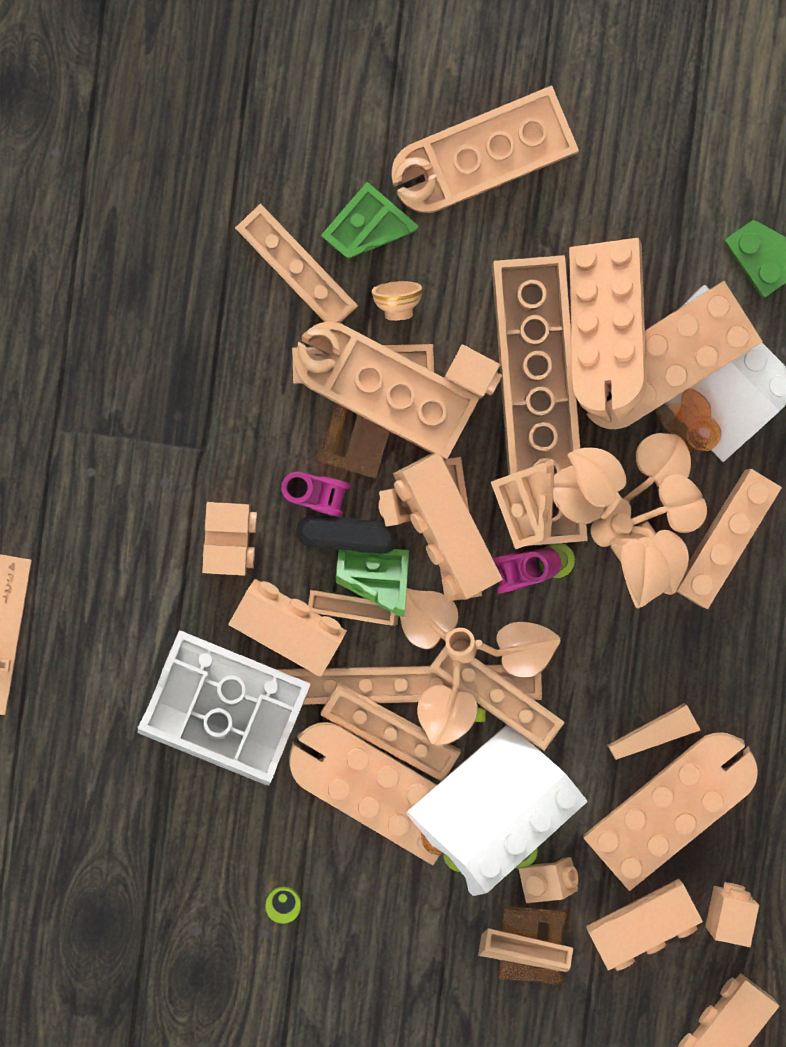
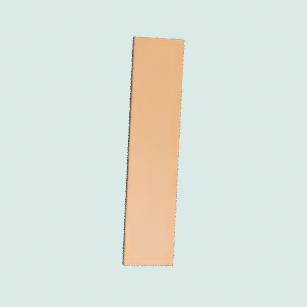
M0 554V715H6L32 560Z

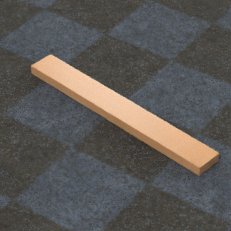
M502 664L486 665L533 700H542L541 673L531 678H517L507 673ZM430 666L326 668L321 677L305 668L276 669L310 683L303 704H326L338 682L375 703L419 702L422 694L433 686L444 685L451 690L453 685L430 670Z

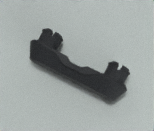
M309 515L302 518L296 528L299 541L310 547L384 554L392 551L398 542V533L393 526H386L385 522Z

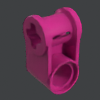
M293 472L284 478L281 490L283 496L292 503L342 518V502L345 491L350 489L351 483L321 475L318 477L303 472ZM294 477H300L307 483V492L300 498L290 496L287 491V484ZM334 488L331 504L328 505L331 490Z
M550 547L522 553L515 552L492 558L503 579L499 582L498 594L550 579L560 572L562 566L559 553ZM537 557L545 565L544 573L540 572L536 566Z

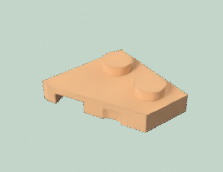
M553 460L491 481L515 549L551 537L554 482Z

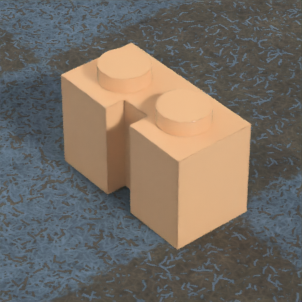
M462 344L445 375V379L479 396L481 400L485 393L490 396L493 394L502 375L497 372L500 366L499 363Z
M207 502L202 573L245 576L247 575V568H254L255 547H249L250 533H256L257 512H251V505Z
M727 882L724 883V888L714 886L705 927L715 940L751 947L759 904L752 900L751 893L745 891L744 886Z

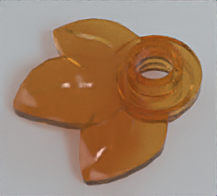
M688 388L683 392L681 403H669L656 409L660 423L670 434H677L683 439L689 453L695 449L699 451L712 450L721 440V428L711 418L710 403L700 392ZM701 427L708 429L710 433L709 438H704L700 435L699 429Z

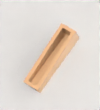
M310 590L308 606L311 611L317 614L392 626L398 625V615L366 598Z
M683 703L608 744V747L617 760L700 731V728L688 706Z
M488 928L481 935L478 956L567 972L571 967L573 948Z

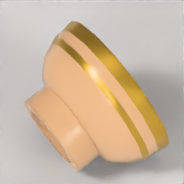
M409 281L380 284L371 290L374 302L385 312V318L394 321L411 318L413 316V308L419 303L422 296V286Z

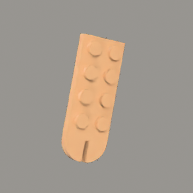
M551 85L406 146L394 160L392 182L394 187L424 175L426 181L407 189L405 187L397 190V195L406 207L415 212L434 213L577 154L579 149Z
M639 238L569 247L573 391L578 402L587 412L597 415L607 422H612L611 413L607 408V397L609 396L608 392L611 391V383L612 410L618 421H623L631 414L634 407L643 398L646 390L642 244Z
M720 282L645 330L647 383L643 398L623 421H618L612 410V398L607 401V408L611 413L612 422H607L599 416L587 412V416L595 424L607 429L627 427L763 342L726 282Z
M337 322L319 323L302 335L303 342L329 355L328 359L325 360L305 349V345L298 342L295 352V369L299 379L305 386L432 454L439 452L442 459L447 461L480 398L479 396Z
M327 722L317 723L297 734L299 741L324 755L323 759H317L302 750L299 744L292 741L289 755L290 770L294 779L302 788L431 865L435 864L441 851L431 845L406 812L437 786L436 783L339 725Z
M718 732L706 735L585 833L584 839L630 891L752 791L758 773L754 755L748 746L742 751L743 756L730 767L723 768V764L745 747L744 740L728 733Z

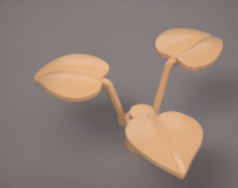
M656 433L640 442L636 450V463L639 470L649 476V478L628 495L621 498L613 512L619 511L631 517L629 502L652 485L654 481L659 487L662 480L670 475L679 474L687 478L689 477L691 458L688 447L681 437L677 434ZM573 466L567 467L554 475L553 502L567 518L579 524H589L602 518L601 515L607 507L594 506L585 498L579 488ZM633 526L631 532L646 536L639 539L646 540L648 548L655 547L665 556L670 568L671 577L664 593L668 595L674 594L688 567L689 555L685 543L677 534L670 530H661L654 535L651 529Z
M582 448L574 450L567 456L573 464L576 479L583 495L594 506L607 507L601 515L602 518L594 521L591 526L592 538L602 547L624 545L621 551V564L626 584L635 607H643L667 589L671 576L668 562L659 549L655 547L648 548L646 540L627 538L633 529V525L667 513L669 525L673 530L680 533H689L698 529L705 521L707 515L706 502L702 498L700 490L691 480L683 475L673 474L663 479L659 486V497L664 505L663 507L632 519L626 513L613 512L621 501L618 491L622 490L626 485V475L622 465L612 454L602 449Z
M407 588L405 617L400 616L405 636L413 645L422 649L435 647L442 638L446 641L449 656L454 661L452 690L444 685L433 686L422 694L418 702L417 713L419 722L427 734L430 743L435 746L452 743L464 736L473 726L478 709L476 699L471 693L458 692L460 686L461 664L470 662L475 657L477 649L496 657L502 656V666L510 675L517 678H531L546 668L560 644V637L548 628L538 624L514 622L499 630L496 639L500 650H496L483 644L481 640L475 641L473 634L469 630L456 628L459 618L458 609L453 601L445 602L444 594L435 591H418Z

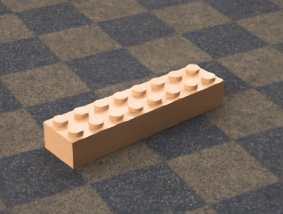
M565 255L493 261L492 276L500 374L502 375L501 389L508 475L549 460L554 462L555 475L559 471L573 466L567 455L574 450L580 449L577 401L572 385V343ZM553 502L551 537L530 545L588 541L586 524H579L570 520Z

